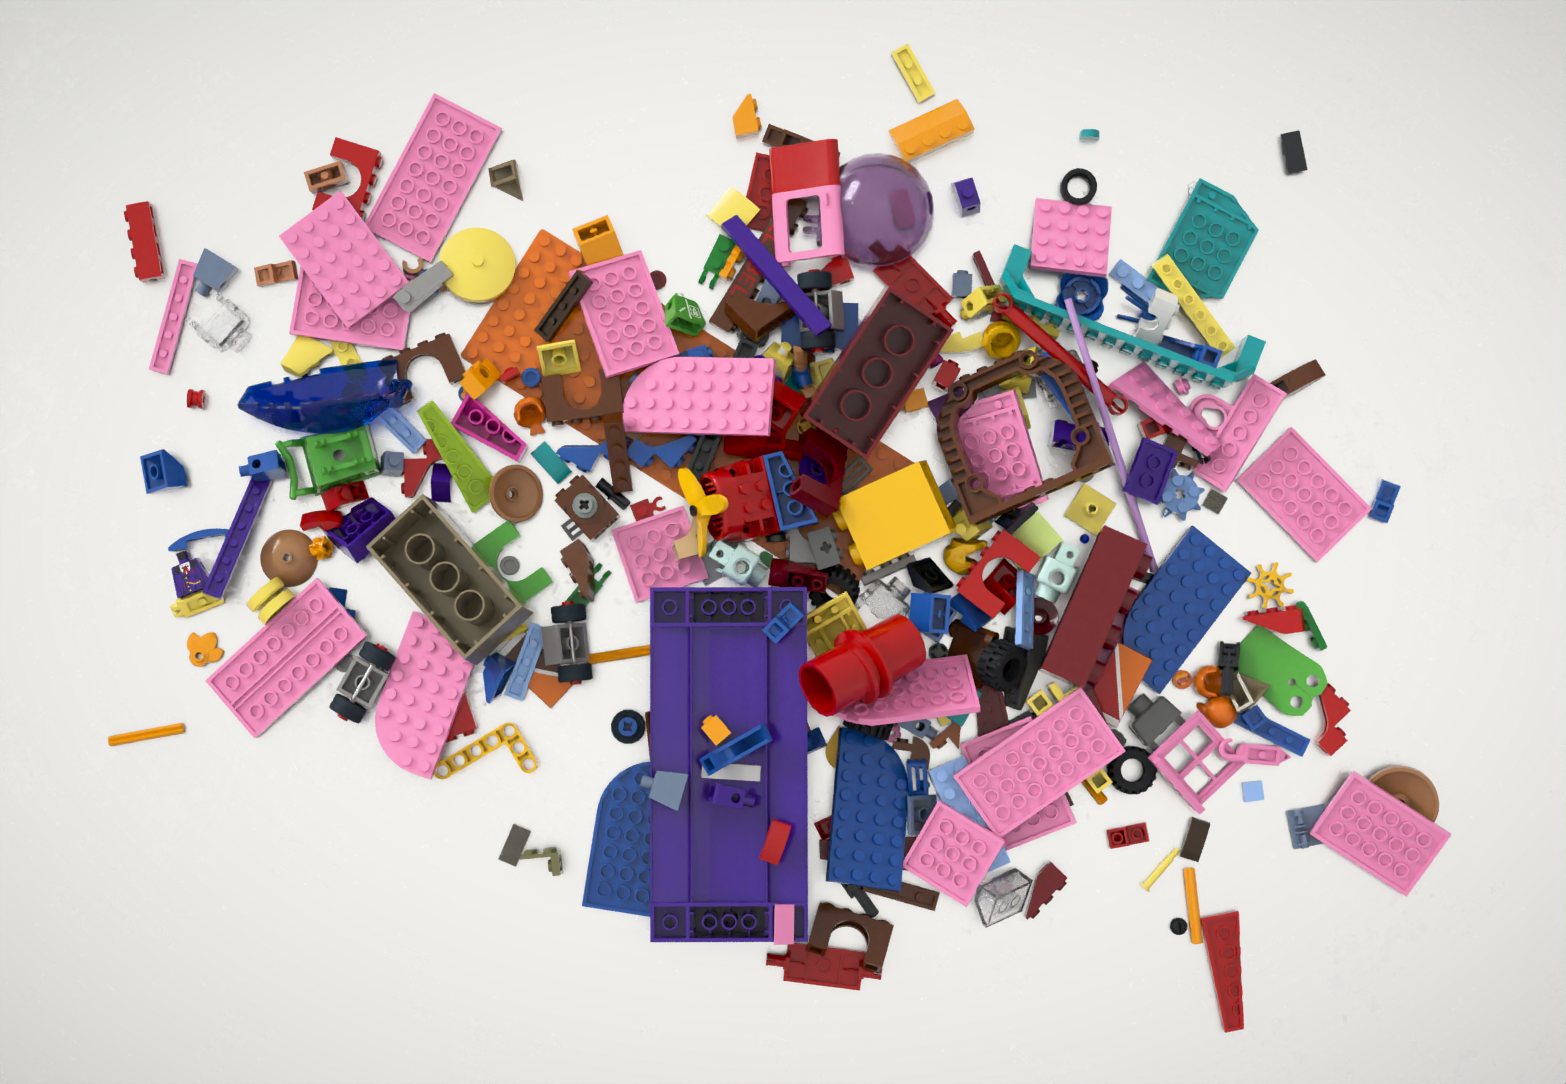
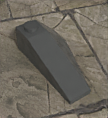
M1006 626L1003 637L1004 640L1014 645L1016 628ZM1033 633V649L1026 650L1022 648L1027 655L1026 672L1016 687L1014 686L1011 691L1004 692L1005 706L1022 710L1044 659L1048 635Z

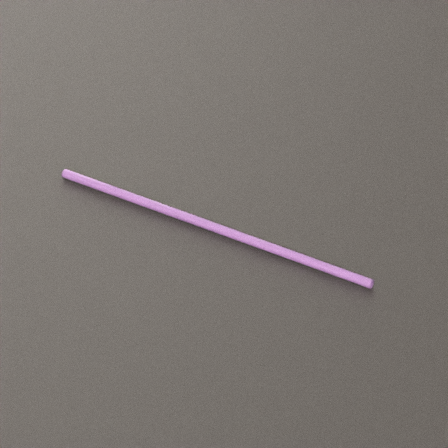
M1068 298L1064 302L1124 486L1128 473L1072 298ZM1126 493L1142 542L1147 543L1144 552L1153 557L1149 566L1150 570L1155 572L1158 570L1136 498Z

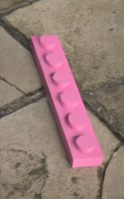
M182 259L178 261L149 370L169 375L194 285L195 277H193L197 263Z

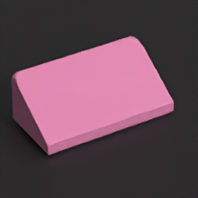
M775 904L774 945L794 944V904Z

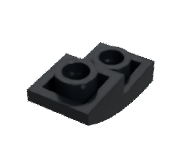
M1300 131L1280 134L1288 174L1307 170Z

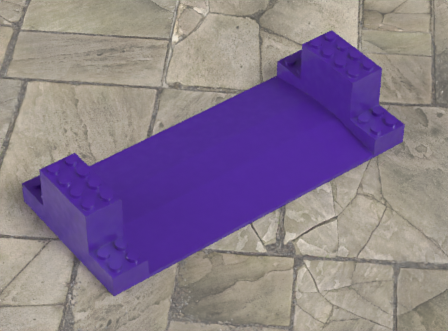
M650 587V777L655 778L657 770L689 774L678 811L650 798V942H774L775 904H794V942H808L807 699L799 681V669L802 664L807 662V587ZM792 601L805 615L775 644L762 630ZM710 715L713 717L717 715L732 732L717 746L701 728L704 726L702 721ZM764 723L773 740L731 763L761 766L760 781L701 777L702 764L699 760L700 758ZM712 781L746 790V794L755 796L753 808L743 806L742 810L709 802L707 799ZM733 794L731 800L734 801L737 795ZM773 819L791 825V830L778 865L759 859L766 840V834Z

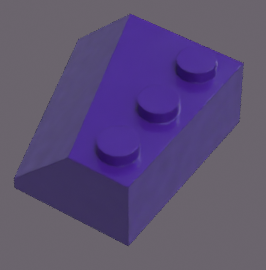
M1054 420L1051 423L1047 446L1076 451L1077 445L1071 441V432L1076 428L1075 424L1068 423L1065 420ZM1101 427L1102 432H1103V434H1104V437H1105L1106 442H1107L1108 447H1109V439H1108L1107 433H1106V431H1105V428H1104V427ZM1086 433L1079 435V442L1085 441Z
M371 497L351 508L350 513L343 516L341 526L323 532L340 551L354 562L359 563L371 553L366 546L396 518L389 509Z

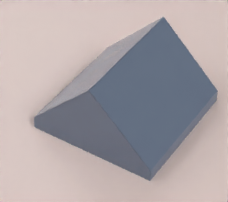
M936 795L907 796L908 835H919L937 804Z

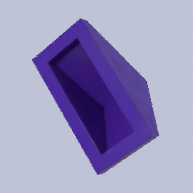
M434 463L431 475V499L435 502H451L452 475L446 464Z

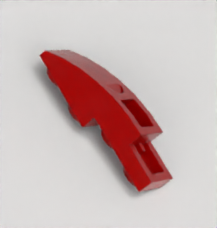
M770 432V436L725 435L723 453L756 458L782 451L787 459L800 461L802 453L797 451L799 441L785 439L786 434L782 436L777 432Z

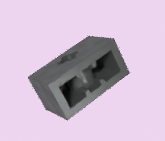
M828 526L807 533L818 571L841 564L840 560L843 559L840 548L836 549L834 541H837L834 529L830 530ZM823 543L831 546L827 554L825 551L820 550L823 547Z

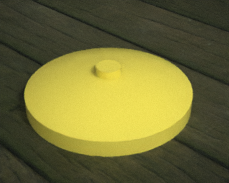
M485 228L462 230L448 239L440 253L439 261L442 260L454 274L444 285L453 295L462 300L475 303L493 300L502 295L513 281L516 268L513 250L501 235Z

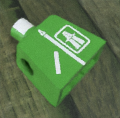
M675 293L665 305L666 327L696 337L706 325L697 302L685 298L683 293Z

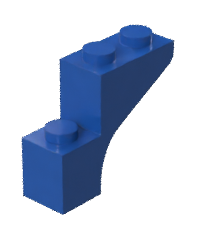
M1163 335L1159 345L1214 368H1217L1223 352L1206 344L1198 345Z
M689 435L662 446L652 447L636 438L627 449L628 457L643 469L645 466L648 468L654 462L653 456L656 455L673 470L674 467L679 468L685 461L683 457L687 452L691 454L697 446V439Z
M626 437V444L628 445L630 438ZM606 440L599 445H564L556 452V454L560 455L561 460L576 464V468L583 472H590L594 469L601 453L604 454V458L609 460Z
M764 723L699 760L708 776L773 739Z

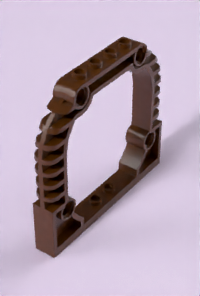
M1019 350L1012 353V357L998 359L992 366H983L978 368L977 372L972 375L965 374L959 377V380L949 387L950 397L945 401L938 415L937 436L954 479L955 489L970 525L974 527L1116 465L1079 377L1064 362L1052 357L1039 356L1032 350H1025L1023 352ZM1034 357L1033 364L1027 365V359ZM1046 373L1053 377L1061 388L1076 426L1071 432V441L1077 445L1074 457L1070 463L1073 471L1056 479L1048 478L1042 481V485L1037 487L1030 486L1024 489V493L1005 501L1004 497L988 490V482L984 477L974 474L960 440L958 430L960 413L972 406L977 400L978 393L1020 374L1034 378ZM963 388L964 394L961 397H957V391ZM1086 433L1085 441L1079 442V435ZM979 480L980 486L974 489V481Z

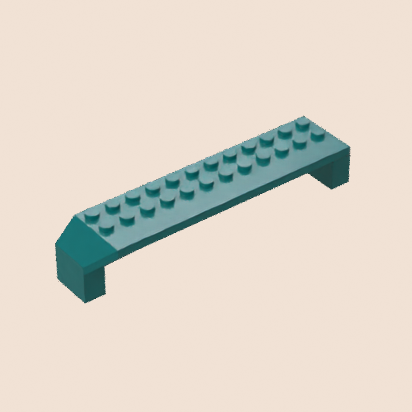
M1014 244L999 280L1003 292L1010 295L1013 303L1023 312L1030 313L1031 316L1038 318L1040 321L1042 318L1048 320L1049 323L1058 328L1060 325L1066 327V331L1075 334L1067 310L1034 297L1023 277L1032 250ZM1077 314L1082 333L1085 335L1084 338L1091 341L1097 339L1102 341V345L1109 348L1115 346L1120 348V352L1131 355V353L1136 354L1138 359L1145 362L1149 360L1154 361L1156 366L1160 368L1174 369L1173 372L1178 375L1192 376L1191 379L1196 382H1208L1210 387L1217 390L1226 388L1253 375L1266 343L1264 340L1247 335L1240 343L1234 362L1214 368Z

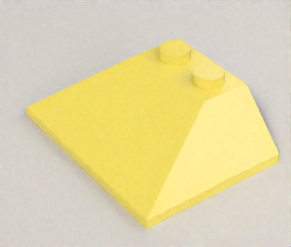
M847 591L807 613V641L816 657L834 647V640L840 632L848 629L857 631L867 629Z

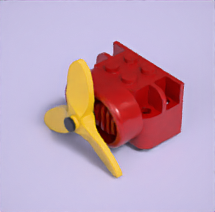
M763 456L730 463L712 472L704 473L699 482L689 469L682 468L678 470L679 483L690 505V514L697 519L698 554L700 558L705 557L707 529L715 540H727L730 543L754 540L780 531Z

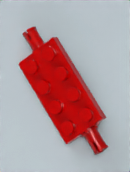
M878 240L870 245L869 249L877 255L881 262L872 272L886 286H890L934 317H938L949 327H952L957 322L946 310V306L953 298L901 245L897 246L892 252L888 251Z
M794 942V944H788L787 953L784 956L767 953V959L772 960H766V966L783 967V981L860 991L861 979L881 980L882 977L881 974H874L875 972L861 968L865 951L827 947L825 955L821 956L805 951L807 944Z

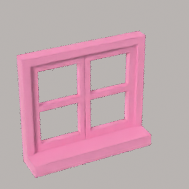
M1199 710L1161 744L1148 759L1189 806L1198 814H1201L1206 810L1202 804L1245 763L1230 761L1216 776L1204 765L1202 761L1216 747L1219 748L1220 743L1225 739ZM1199 725L1212 741L1196 755L1183 739ZM1181 743L1193 759L1181 771L1177 772L1165 757ZM1228 743L1225 745L1226 753H1236ZM1199 764L1212 780L1196 794L1184 778Z

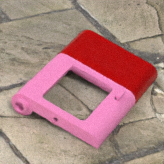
M824 139L770 148L774 244L777 262L783 268L791 267V264L795 263V261L845 255L838 139ZM818 195L820 198L822 247L814 250L791 252L788 201Z

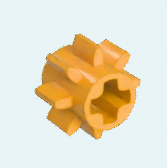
M326 536L313 538V543L309 545L311 555L317 556V560L330 558V553L334 551L332 541L326 540Z

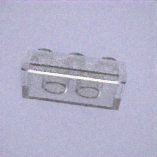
M1014 868L985 882H981L976 888L974 901L983 926L987 928L1022 912L1033 880L1017 868Z

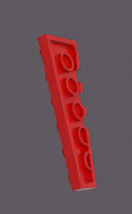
M1237 910L1200 918L1225 1033L1244 1029L1239 911Z

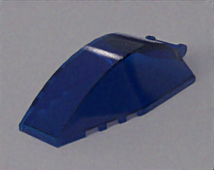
M396 358L321 368L319 369V374L308 376V373H306L302 378L290 380L288 376L283 378L284 382L272 385V381L247 387L237 406L238 409L281 428L305 433L333 434L360 428L373 421L388 408L402 407L405 402L404 398L407 392L411 390L413 384L409 379L398 380V361Z

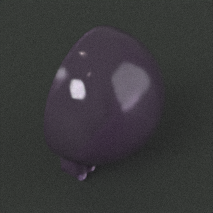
M884 153L864 154L852 158L840 166V208L845 255L842 256L860 265L877 267L901 262L914 254L925 243L932 230L935 216L932 193L927 181L919 170L906 160ZM817 195V196L807 197V198L820 199L818 195ZM819 203V215H805L803 219L807 223H818V227L807 226L803 228L802 232L804 234L817 235V246H822Z

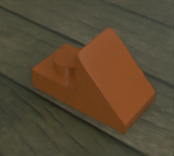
M953 722L933 740L929 741L928 744L932 749L936 747L940 749L947 743L946 739L949 738L955 747L959 749L961 726Z

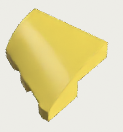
M297 336L280 364L285 372L302 377L308 373L309 369L320 364L319 360L326 355L332 356L334 351L315 339Z

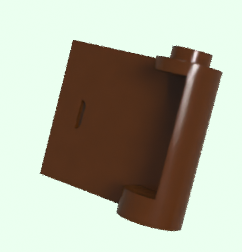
M955 619L951 622L948 629L949 635L953 639L947 657L967 654L975 687L982 689L983 683L978 678L977 662L985 646L987 647L988 643L999 639V633L985 628H980L974 632L959 619Z

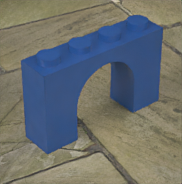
M843 303L845 330L836 331V347L824 350V354H834L835 351L843 350L858 327V303ZM795 315L781 324V343H789L792 347L791 350H793V345L801 347L800 336L802 333L799 327V317Z

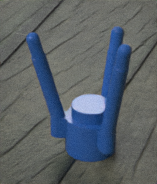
M1121 285L1120 288L1129 295L1125 299L1140 309L1138 316L1146 320H1155L1156 316L1148 313L1149 305ZM1117 314V318H1121L1124 320L1138 323L1140 320L1138 318Z

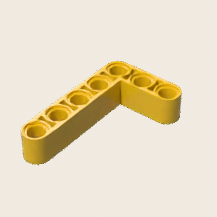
M508 722L439 762L434 775L438 779L449 778L504 744L507 745L523 772H534L538 767V761L518 726ZM507 726L514 728V734L511 737L506 736L504 732ZM492 735L498 739V743L494 747L488 744V738ZM517 742H521L524 745L522 753H517L514 749ZM475 745L481 748L479 756H474L471 752L472 747ZM458 755L463 756L465 760L462 766L455 764V758ZM526 759H531L534 762V767L531 770L524 767ZM441 765L446 766L448 769V773L445 776H441L438 772V768Z

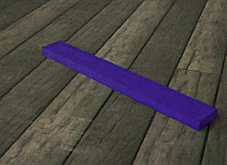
M738 215L722 223L721 228L815 337L831 328L832 324Z
M251 477L202 591L203 594L219 600L222 599L272 480L257 482Z

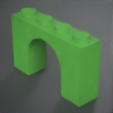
M506 521L473 545L501 575L498 569V557L505 547L520 538L521 535L512 522ZM543 567L520 581H510L504 578L525 603L554 584Z

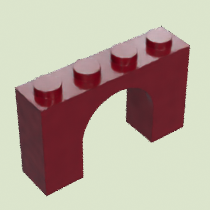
M812 427L800 434L797 451L812 458L821 466L826 482L823 484L806 474H802L792 481L790 498L825 517L837 512L840 508V496L843 490L842 483L845 476L844 469L847 461L848 447Z

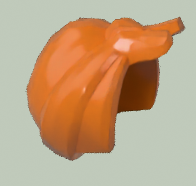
M525 397L518 401L514 407L513 414L517 424L531 428L530 435L535 436L537 432L543 434L545 431L541 423L546 419L544 403L535 397Z
M1206 665L1196 672L1194 687L1205 698L1218 697L1222 682L1220 668L1218 666Z
M1224 695L1210 698L1206 704L1197 703L1199 711L1216 728H1225L1236 719L1237 710L1232 700Z

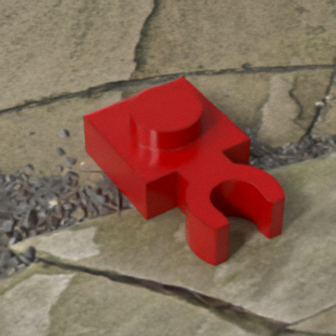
M656 497L652 503H649L647 498L630 505L635 520L639 521L654 516L653 511L655 510L664 511L666 509L665 506L657 507V502L662 500V497Z

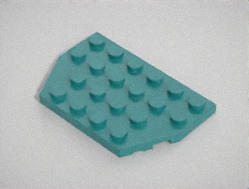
M1199 178L1157 260L1168 254L1199 298L1223 299L1259 229L1251 221L1234 195ZM1152 268L1147 281L1170 293Z

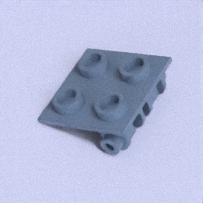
M1325 804L1287 811L1294 849L1309 848V846L1324 844L1310 835L1309 831L1324 812Z

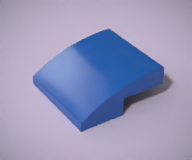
M960 593L951 598L950 606L963 615L960 621L974 632L993 619Z

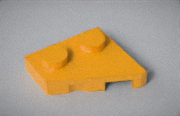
M735 245L728 257L724 269L719 273V279L727 283L728 279L732 280L736 273V269H734L736 263H741L745 255L737 245Z

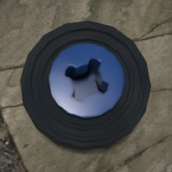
M634 710L620 711L613 717L611 723L612 734L619 742L624 744L635 743L640 740L645 732V721Z

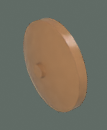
M1390 766L1378 771L1369 779V781L1433 822L1436 821L1439 812V797L1432 781L1421 771L1408 766Z

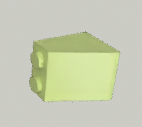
M1039 511L1034 513L1012 534V536L1041 557L1039 560L1063 541ZM1013 562V564L1017 567L1019 571L1023 569L1015 562Z

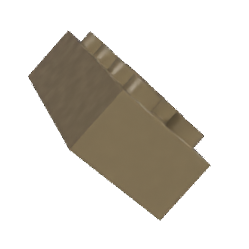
M424 494L417 498L366 546L463 659L475 665H478L534 613L442 508Z

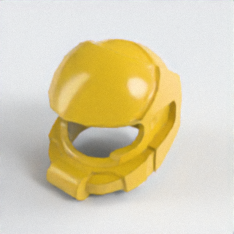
M996 321L988 325L984 330L981 344L984 345L989 356L997 359H1007L1018 350L1021 335L1019 329L1013 324L1005 321Z
M953 537L951 544L944 549V563L950 570L959 575L970 574L971 572L968 569L976 560L967 555L973 554L978 549H984L988 543L986 540L974 539L967 542L964 538Z

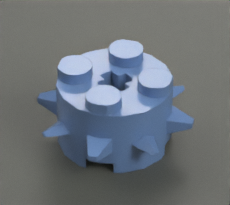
M1172 469L1171 478L1167 480L1160 499V504L1165 509L1164 517L1171 513L1178 514L1182 521H1185L1188 511L1192 509L1201 510L1197 502L1199 494L1203 493L1205 489L1198 487L1193 481V472L1185 476L1179 475L1176 469ZM1175 491H1181L1183 498L1177 499Z

